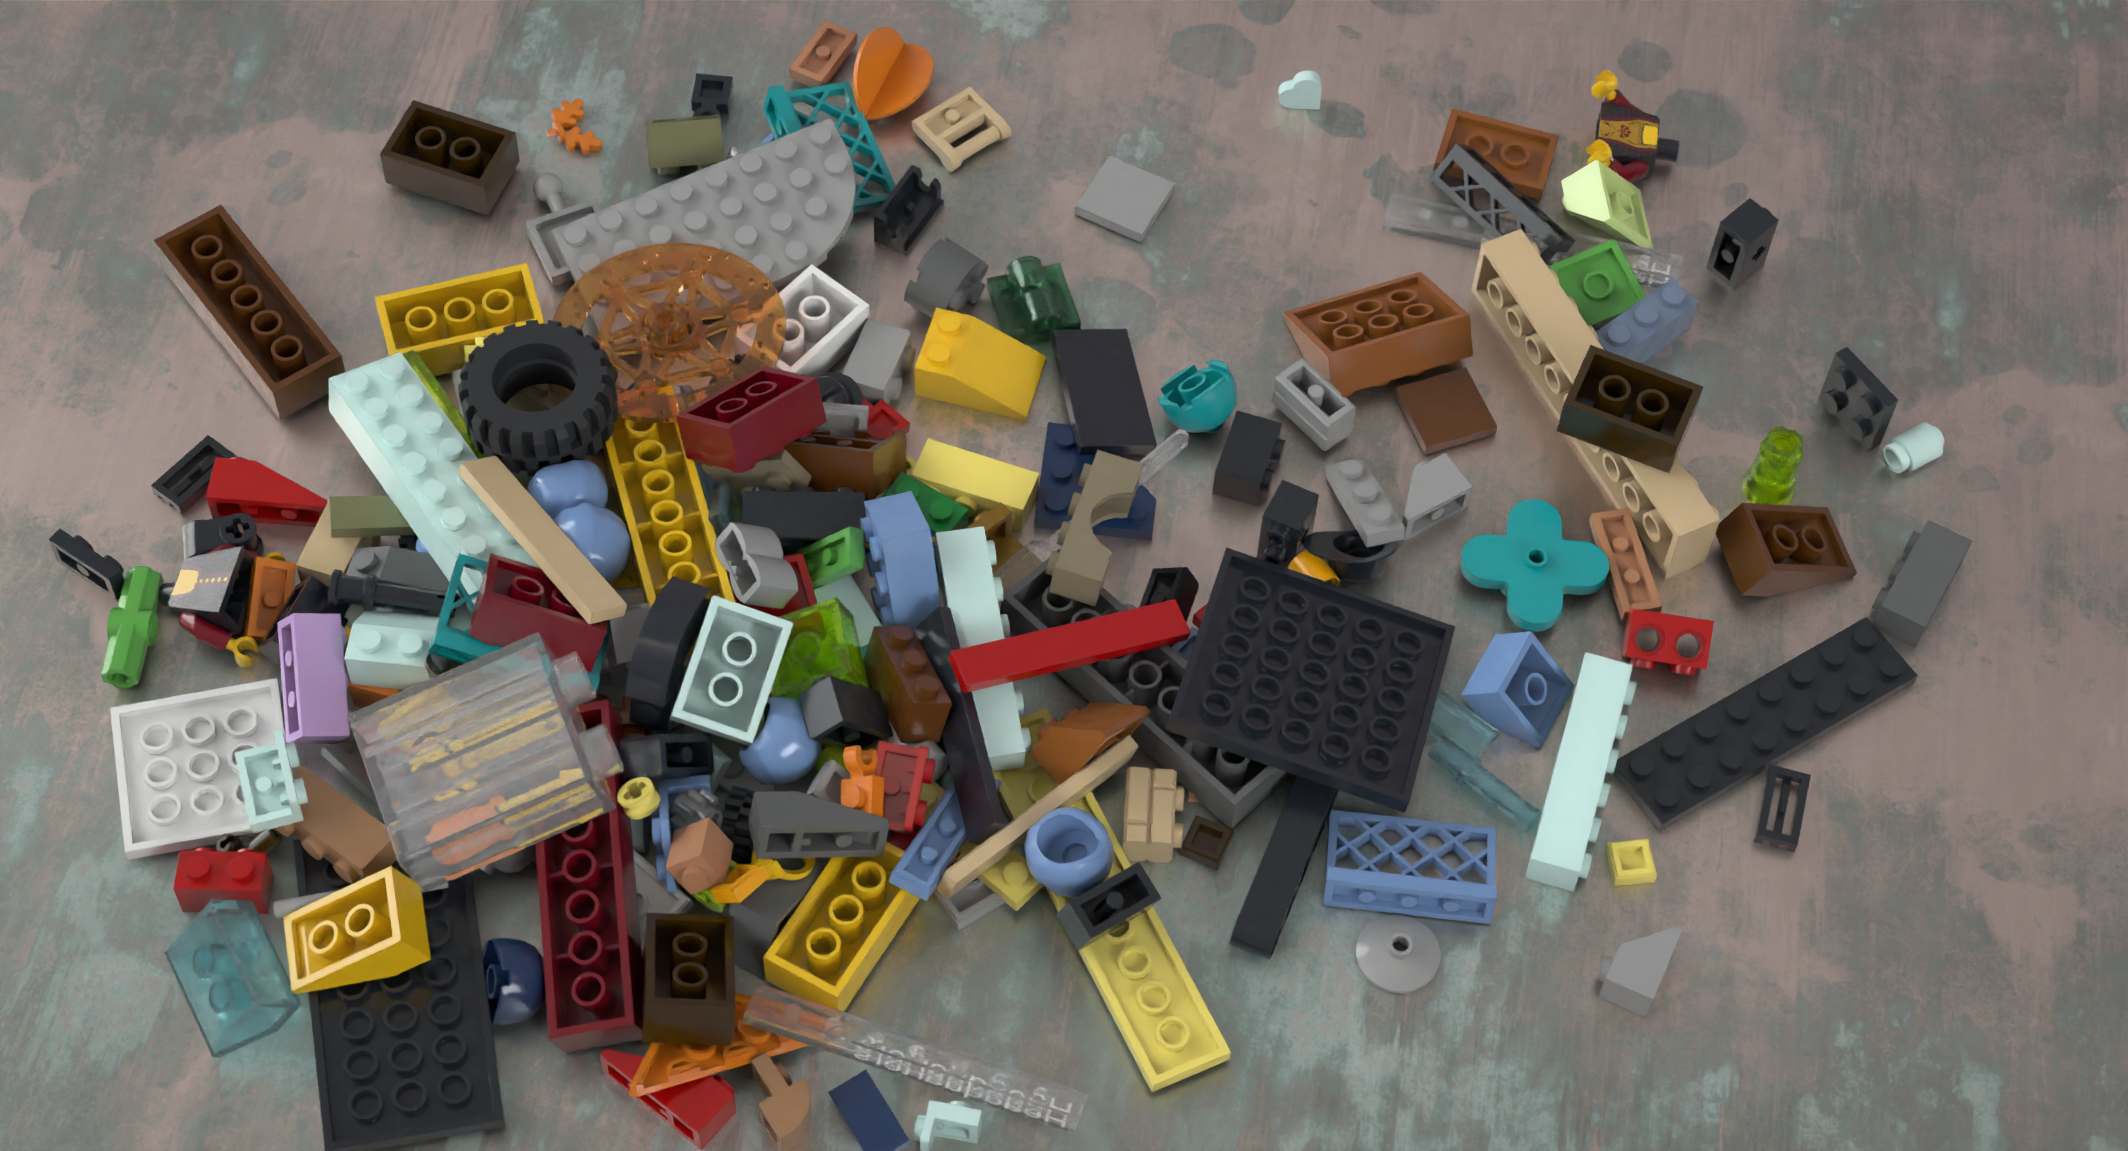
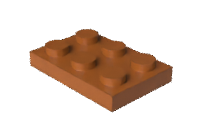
M1452 108L1433 172L1456 143L1468 145L1474 148L1524 195L1541 199L1559 135ZM1454 163L1446 175L1464 180V170L1457 163Z

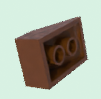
M1741 503L1719 523L1715 533L1721 551L1727 560L1742 596L1772 597L1853 578L1857 574L1828 507Z

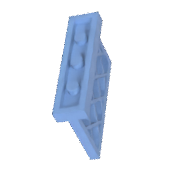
M1330 809L1322 905L1491 924L1497 900V885H1495L1496 828ZM1338 825L1354 826L1362 834L1349 842L1337 831ZM1385 830L1396 831L1404 839L1390 846L1379 834ZM1426 835L1438 836L1445 844L1432 851L1420 839ZM1468 839L1486 841V849L1474 856L1462 843ZM1368 841L1382 852L1370 861L1357 850V848ZM1409 846H1412L1424 857L1413 865H1410L1398 854ZM1452 850L1465 861V863L1454 870L1441 859L1442 856ZM1349 855L1360 867L1358 869L1335 867V863ZM1390 859L1402 872L1399 874L1383 873L1377 867ZM1432 864L1444 877L1441 879L1423 877L1419 872ZM1474 869L1485 879V884L1465 882L1461 876Z

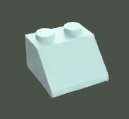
M374 610L365 611L353 622L344 657L351 684L418 691L430 682L433 677L425 668V660L429 654L428 649L439 617Z

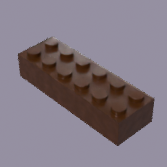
M222 205L154 240L164 272L280 420L328 394L329 378L346 372L340 352Z

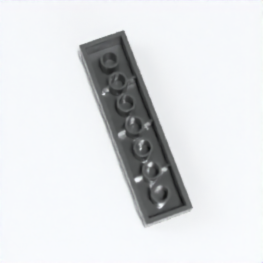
M1050 557L1003 594V601H1001V614L1008 615L1010 631L1016 636L1128 610L1103 587L1096 607L1050 593L1052 576L1046 574ZM1169 645L1056 671L1091 704L1095 701L1146 706L1151 713L1131 735L1133 740L1163 769L1175 770L1177 772V781L1190 793L1192 792L1204 806L1231 829L1289 779L1290 773L1165 730L1188 663Z

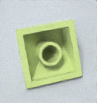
M1599 160L1593 161L1561 181L1564 192L1562 202L1566 211L1571 216H1577L1588 225L1646 252L1653 249L1640 189Z

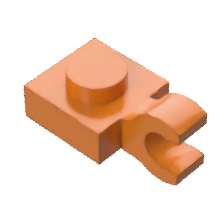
M859 745L845 747L843 761L851 778L841 780L840 805L883 818L884 777L875 776V768L878 761L877 751L874 749L861 751V746Z

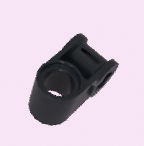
M235 513L230 516L208 520H194L185 524L182 528L184 561L190 557L206 554L222 544L236 547L244 546V549L259 552V557H261L264 552V545L261 537L256 534L257 527L254 519L244 513ZM237 524L242 525L243 532H240Z

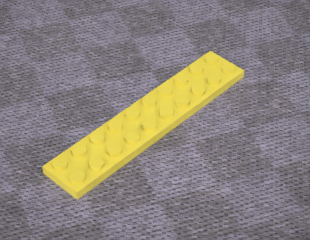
M1047 708L1019 718L1021 728L1028 727L1031 748L1040 740L1037 736L1038 731L1053 719ZM1030 752L1025 753L1024 767L993 772L994 778L1001 781L998 795L1011 821L1059 786ZM1092 791L1071 807L1082 809L1094 815L1108 832L1114 849V858L1111 871L1104 880L1106 881L1129 868L1131 864ZM1045 886L1058 912L1069 901L1076 898L1058 895ZM1154 907L1079 950L1151 1092L1230 1060L1231 1051Z

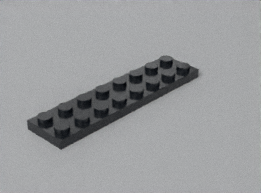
M1865 617L1618 758L1613 775L1660 832L1767 770L1770 764L1775 765L1913 685L1918 675L1873 623Z

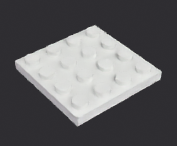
M278 678L110 708L124 849L128 860L216 844L218 839L224 834L255 837L260 833H252L249 825L234 753L276 743L273 731L282 729L286 741L285 720Z

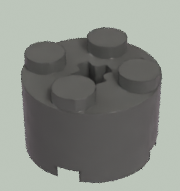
M944 238V241L939 239L928 250L916 269L920 271L917 283L909 281L904 301L930 318H933L936 308L964 314L963 306L968 301L974 304L981 296L985 288V284L981 280L985 276L989 265L948 238Z

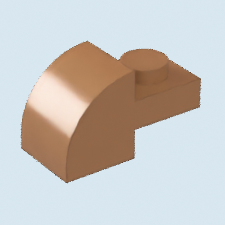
M767 1052L751 1060L753 1080L766 1098V1100L758 1104L760 1122L779 1151H792L804 1140L811 1125L812 1115L809 1087L805 1078L793 1084L781 1062L774 1064Z

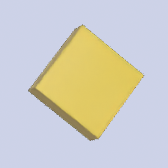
M1649 839L1607 843L1605 851L1613 886L1655 882L1657 873Z

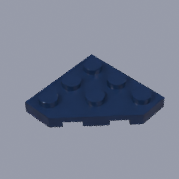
M1048 422L1034 528L1060 531L1063 521L1071 523L1073 516L1067 514L1074 492L1082 493L1084 487H1080L1078 484L1084 464H1093L1095 455H1078L1072 426L1069 424ZM1139 482L1128 517L1104 520L1092 528L1095 535L1152 541L1157 499Z

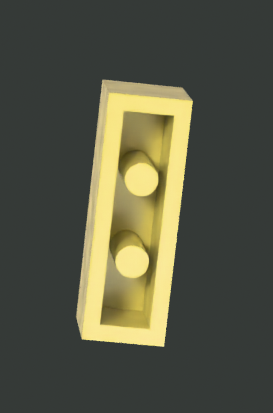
M929 438L911 474V477L966 507L968 509V517H976L982 511H990L1000 502L1003 503L1012 512L1011 529L1021 532L1038 497L1039 473Z

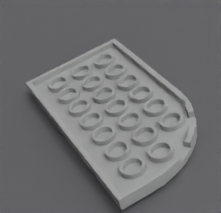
M828 118L552 229V234L607 349L616 355L787 285L811 264L818 267L827 259V253L835 246L838 240L844 238L853 218L856 194L854 168L840 134L832 119Z

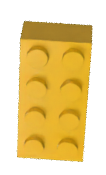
M527 263L375 297L388 355L391 356L401 352L420 379L462 369L465 364L464 345H476L475 337L489 336L494 332L496 335L504 332V327L514 323L516 327L526 325L528 320H538L539 324H545Z
M886 842L883 856L832 857L764 955L765 980L832 1017L840 1019L920 899L889 883L891 873L905 851Z

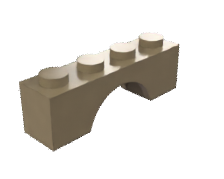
M1097 450L1093 464H1084L1078 486L1084 487L1082 493L1074 492L1067 515L1073 516L1071 523L1063 521L1057 539V544L1062 546L1060 552L1052 551L1047 565L1046 574L1052 576L1050 593L1096 607L1106 579L1112 551L1095 537L1092 528L1104 520L1128 517L1137 492L1143 463Z

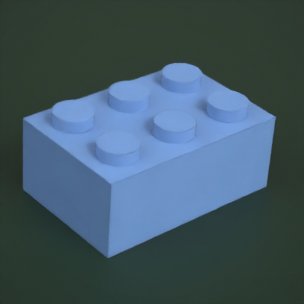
M912 491L864 501L866 517L860 518V526L864 530V541L869 542L871 552L865 553L869 575L875 578L876 587L870 589L875 611H880L882 625L912 627L916 634L915 627L936 608L941 606L930 527Z

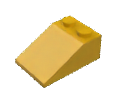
M936 308L915 365V395L1027 421L1047 356L974 316Z
M392 866L283 917L291 991L295 994L396 976L431 959L421 885Z

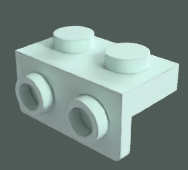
M282 729L273 731L276 743L234 753L252 833L304 821L301 804L308 803L303 778L295 779L292 769L300 767L295 742L286 743Z

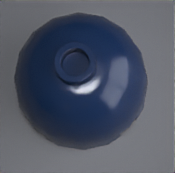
M492 938V940H488L482 952V959L486 976L491 1024L511 1025L522 1023L533 1017L545 1000L543 957L535 946L523 940L513 938Z

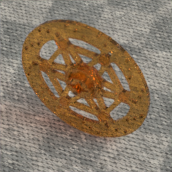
M666 243L640 247L600 263L583 275L568 290L561 300L553 321L561 322L564 328L572 325L582 330L590 310L598 300L605 299L611 303L598 336L594 339L600 344V349L606 351L610 364L636 382L631 390L615 385L618 399V417L647 423L677 422V414L762 366L774 368L783 352L787 331L786 315L781 297L773 283L762 271L745 259L728 251L691 243ZM670 269L680 270L676 277L634 287H627L622 283L649 272ZM710 274L728 282L746 297L747 301L738 304L731 303L703 283V276ZM671 289L662 303H656L644 297V295ZM687 289L686 304L675 302L681 292ZM702 294L719 307L695 309L697 295ZM631 302L646 310L641 315H637L627 303ZM618 313H623L632 323L630 326L610 333ZM724 318L706 326L702 324V320ZM687 321H688V322L690 323V325H691L692 333H691L690 335H689V330H688V323H687ZM755 323L757 325L756 335L749 352L741 363H732L728 360L740 326ZM647 328L649 329L650 341L647 340ZM728 330L720 350H716L706 339V337ZM630 337H635L636 340L635 343L612 345ZM697 347H700L711 360H705L692 352ZM642 353L640 369H635L618 355ZM654 358L662 361L656 372L649 374L651 359ZM678 359L695 367L667 374ZM711 376L717 380L701 389L673 395L657 394L660 387L701 377Z

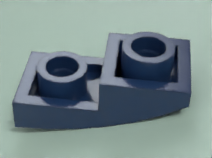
M867 1070L862 1071L828 1092L863 1151H904L912 1146Z

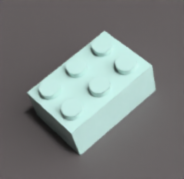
M713 595L669 719L750 746L755 738L793 622Z

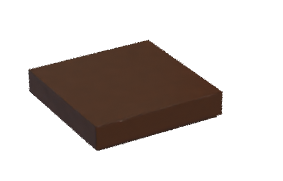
M1466 367L1395 388L1394 396L1424 455L1496 434L1497 425Z

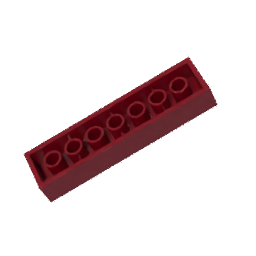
M608 699L568 707L571 715V724L566 733L555 740L529 749L532 792L556 781L560 769L587 763L591 764L600 788L598 792L576 808L571 809L567 804L562 803L533 816L549 1039L564 1053L642 1039L643 964L631 819L626 816L623 806L620 805L617 799L618 791L628 782L622 778L619 763V743L621 739H624L623 720Z

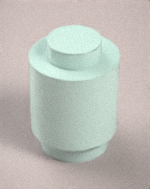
M1922 422L1891 438L1889 444L1884 446L1883 453L1887 464L1894 472L1901 473L1904 471L1910 473L1942 456L1945 440L1943 434L1936 426Z

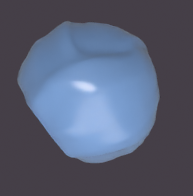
M572 460L543 467L537 471L527 486L529 494L552 520L562 510L576 507L583 502L605 508L608 499V486L602 470L598 465L588 460Z
M583 502L576 507L562 510L553 519L609 584L625 572L632 549L631 538L624 522L611 510Z
M770 697L767 699L764 708L765 725L763 730L750 746L745 745L740 748L739 758L744 768L759 783L783 785L797 781L807 775L815 766L822 748L821 742L810 739L799 700L792 697Z
M1075 807L1054 809L1031 826L1026 834L1024 851L1031 875L1039 884L1045 885L1058 895L1078 897L1104 882L1111 871L1114 858L1111 839L1105 826L1087 811Z

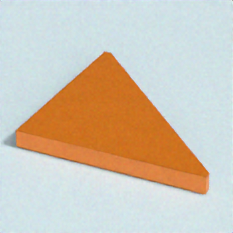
M735 992L736 1007L731 1045L651 1043L630 1083L629 1096L636 1098L746 1065L767 1052L769 1057L839 1037L842 1033L843 1020Z

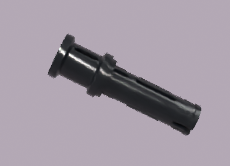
M334 569L329 583L328 604L331 606H337L338 603L359 605L365 611L376 610L377 607L440 616L446 591L381 582V579L377 578L376 575L370 574L367 578L343 575L342 570ZM456 593V595H455L454 602H456V601L458 600V594H457V593ZM456 609L450 612L449 618H454V611H456Z

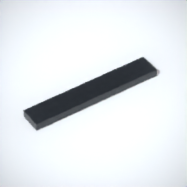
M939 606L919 623L915 630L925 653L952 702L942 732V738L968 842L980 845L1005 826L1006 822L972 692H962L948 659L951 651L961 649L950 608Z

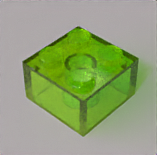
M837 597L778 617L793 622V626L772 685L774 696L792 697L799 700L798 694L812 687V683L815 680L824 676H835L836 678L869 688L854 616Z

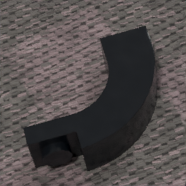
M672 577L655 599L640 631L629 667L625 696L631 697L629 722L667 734L674 726L675 721L669 718L677 697L680 674L687 653L699 634L710 602L711 588Z

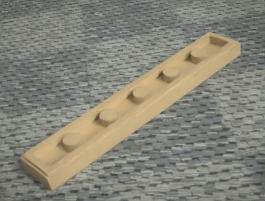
M497 456L461 463L459 475L588 624L625 615L627 608L625 601Z
M1130 735L1124 736L948 868L941 878L937 890L948 900L1025 842L1029 828L1036 824L1043 816L1054 809L1071 807L1128 764L1139 745Z

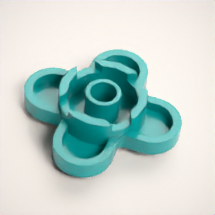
M1526 499L1515 504L1510 510L1505 536L1479 535L1471 538L1464 545L1460 558V570L1466 580L1475 586L1496 589L1497 592L1500 589L1506 596L1507 613L1510 619L1524 630L1539 632L1545 631L1557 623L1563 607V596L1565 597L1566 594H1592L1604 585L1609 571V561L1606 554L1592 543L1563 539L1561 517L1551 504L1539 499Z

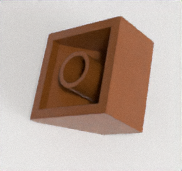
M1095 701L1083 709L1075 706L1059 722L1054 718L1038 731L1037 736L1040 740L1031 749L1030 753L1057 784L1060 785L1124 736H1131L1151 711L1146 706L1100 701Z

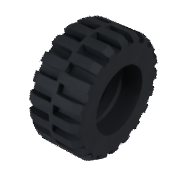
M528 320L526 325L516 327L514 323L504 327V332L496 335L495 332L483 340L484 346L482 348L477 346L468 356L469 362H466L462 367L458 391L468 435L471 436L472 444L477 451L485 454V457L497 456L510 472L519 474L520 470L527 471L529 476H534L537 471L546 466L572 460H585V456L588 454L593 457L603 448L602 440L607 441L610 439L614 431V423L618 419V399L613 370L611 369L610 359L606 351L600 349V344L592 336L586 335L584 337L583 330L572 325L564 328L562 323L558 321L548 320L547 324H539L538 320ZM536 384H556L572 391L570 396L562 403L544 411L523 412L506 405L514 394Z

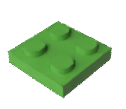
M1615 239L1547 266L1555 271L1560 286L1568 297H1572L1575 300L1579 314L1586 324L1591 325L1594 330L1606 325L1646 296Z

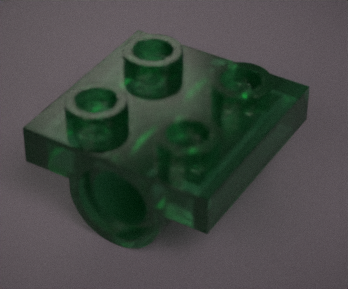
M1024 256L1012 261L1006 267L1004 275L987 278V290L1001 331L1019 342L1027 343L1050 338L1053 330L1081 329V320L1060 263L1043 266L1039 258Z

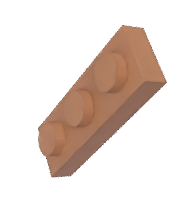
M1622 508L1591 513L1589 525L1596 546L1608 558L1609 571L1607 579L1621 621L1627 620L1629 608L1661 613L1663 606L1630 509Z

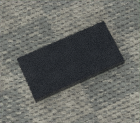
M1127 329L1053 330L1050 339L1078 455H1096L1097 450L1113 455L1154 454L1157 443Z

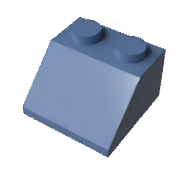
M1531 631L1496 634L1461 693V697L1483 723L1534 747H1541L1575 685Z

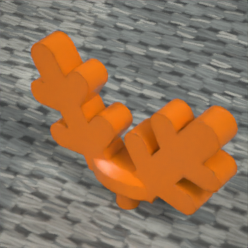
M575 99L571 104L564 100L561 102V111L558 108L552 109L553 129L546 130L547 136H556L560 143L565 144L566 150L569 153H573L575 147L580 148L582 155H588L590 150L595 152L601 151L602 140L594 138L593 131H587L581 135V129L576 126L577 121L584 119L583 100Z

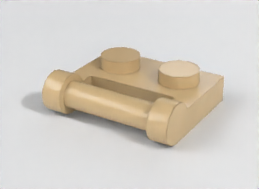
M971 86L912 121V130L940 158L943 166L950 172L962 166L963 160L994 141L1001 142L1011 136V130L1007 122ZM982 124L988 127V129L955 149L950 145Z

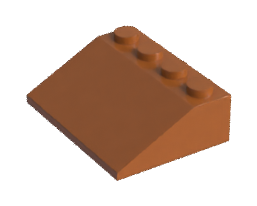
M1422 272L1283 312L1284 321L1305 360L1340 391L1342 397L1350 396L1355 391L1367 387L1384 386L1391 380L1400 377L1420 375L1425 370L1440 365H1453L1458 363L1460 359L1473 356L1470 315Z

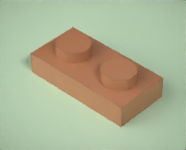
M825 20L789 68L790 79L809 87L827 85L857 44V33Z

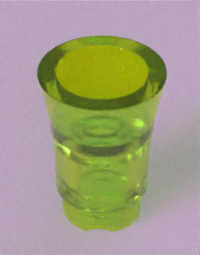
M1783 426L1775 427L1762 440L1754 461L1742 477L1743 492L1751 502L1787 505L1793 500L1796 493L1797 474L1803 458L1802 446L1804 444L1802 436L1796 430H1788Z

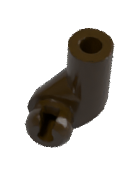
M276 828L261 831L255 837L224 834L218 839L216 850L237 852L240 849L248 848L268 854L283 841V837Z

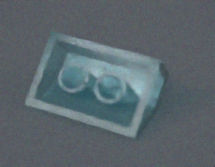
M211 899L165 952L213 1058L222 1057L278 1031L302 1005L298 995L291 991L290 979L253 901Z

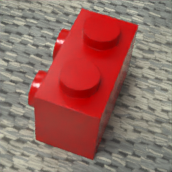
M199 847L194 850H180L173 889L182 912L268 914L274 874L266 853H260L257 850L248 848L240 849L237 852L217 851L208 847Z

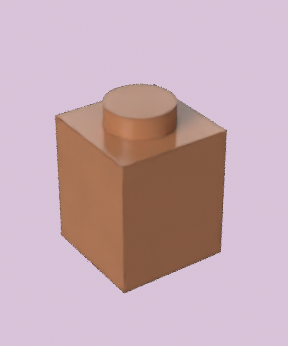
M709 817L674 830L666 869L690 895L724 883L727 879L733 843Z

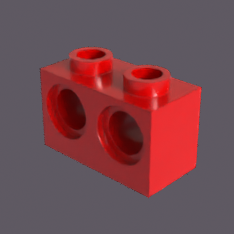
M1629 608L1621 656L1631 657L1630 664L1633 666L1655 669V662L1672 664L1670 672L1695 676L1696 668L1707 669L1714 621ZM1649 627L1655 631L1657 643L1651 650L1643 651L1638 647L1636 637L1640 630ZM1685 634H1691L1697 641V650L1690 657L1681 656L1677 650V642Z

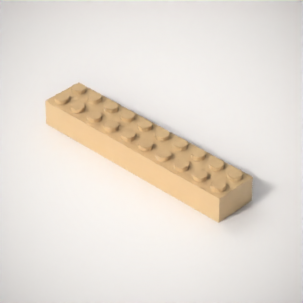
M1519 229L1481 244L1471 290L1557 419L1560 420L1564 402L1590 345L1601 349L1603 347L1598 341L1594 328L1591 325H1587L1579 314L1575 300L1572 297H1568L1560 286L1555 271L1549 269L1542 260L1535 242L1529 241L1523 230ZM1569 436L1617 509H1630L1640 542L1664 579L1706 562L1720 522L1719 513L1716 506L1712 502L1707 501L1700 491L1696 477L1692 472L1685 469L1678 458V454L1670 473Z

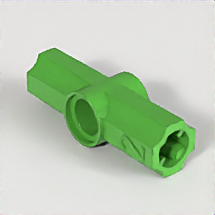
M135 566L134 569L126 572L118 608H112L109 613L107 622L109 644L101 676L104 682L110 683L116 688L130 689L131 686L139 684L147 647L153 646L157 638L158 616L156 610L159 602V588L164 580L161 573L152 570L150 567Z

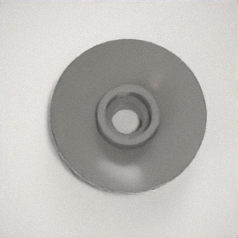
M1403 915L1380 917L1369 923L1358 938L1356 944L1357 965L1363 976L1371 984L1383 991L1395 994L1418 991L1432 981L1439 969L1441 960L1439 943L1432 931L1414 918ZM1393 944H1402L1407 947V950L1403 952L1394 949Z

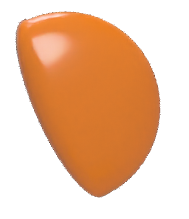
M880 27L868 34L858 50L853 71V93L858 111L864 114L866 120H876L896 114L910 106L923 94L930 84L934 73V62L930 53L919 45L904 43L901 36L889 27Z

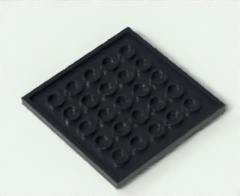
M1226 547L1165 730L1405 813L1410 802L1456 626Z

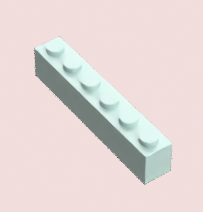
M984 526L935 533L934 551L944 607L951 609L961 649L1009 638L1010 625L1008 615H1000L998 602L1003 601L1001 578H993L991 565L997 564L995 544L993 540H986ZM1013 682L972 691L992 772L1024 767L1025 753L1030 752L1032 748L1028 727L1021 728L1019 714H1024V701L1021 689L1014 690Z
M1585 652L1525 878L1574 892L1578 877L1587 878L1593 854L1585 852L1587 843H1596L1602 819L1594 817L1596 808L1605 807L1611 784L1603 782L1605 773L1613 774L1619 755V750L1612 748L1614 738L1622 740L1628 716L1621 714L1623 704L1631 705L1637 682L1629 681L1633 665Z

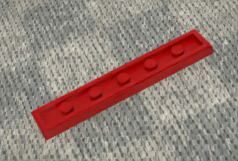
M1173 599L953 650L950 652L948 659L962 692L967 693L1187 641L1191 631L1176 600Z

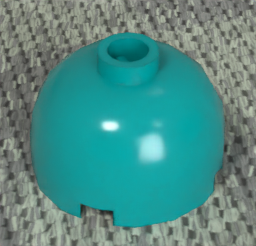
M1206 361L1209 368L1199 371L1195 365H1192L1178 372L1161 387L1163 397L1157 396V401L1164 414L1177 428L1186 432H1205L1210 434L1220 430L1225 425V421L1236 407L1237 387L1228 366L1223 361Z

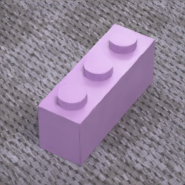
M293 613L277 622L286 743L335 744L350 736V730L353 725V714L347 703V689L350 678L347 667L344 665L343 650L346 646L347 636L345 628L341 626V614Z

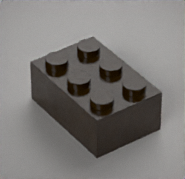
M415 100L411 102L380 153L386 183L485 215H489L520 162L516 132Z
M1590 345L1564 402L1557 432L1670 473L1695 415L1704 386Z
M646 913L643 946L642 1042L731 1045L736 1007L734 916Z

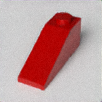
M242 457L215 458L206 494L212 519L230 516L235 513H244L250 515L255 523L315 527L328 503L326 499L263 464Z
M605 1048L600 1054L603 1073L629 1093L630 1083L644 1056ZM709 1075L636 1097L638 1101L700 1150L736 1114L735 1091L719 1075L714 1077Z

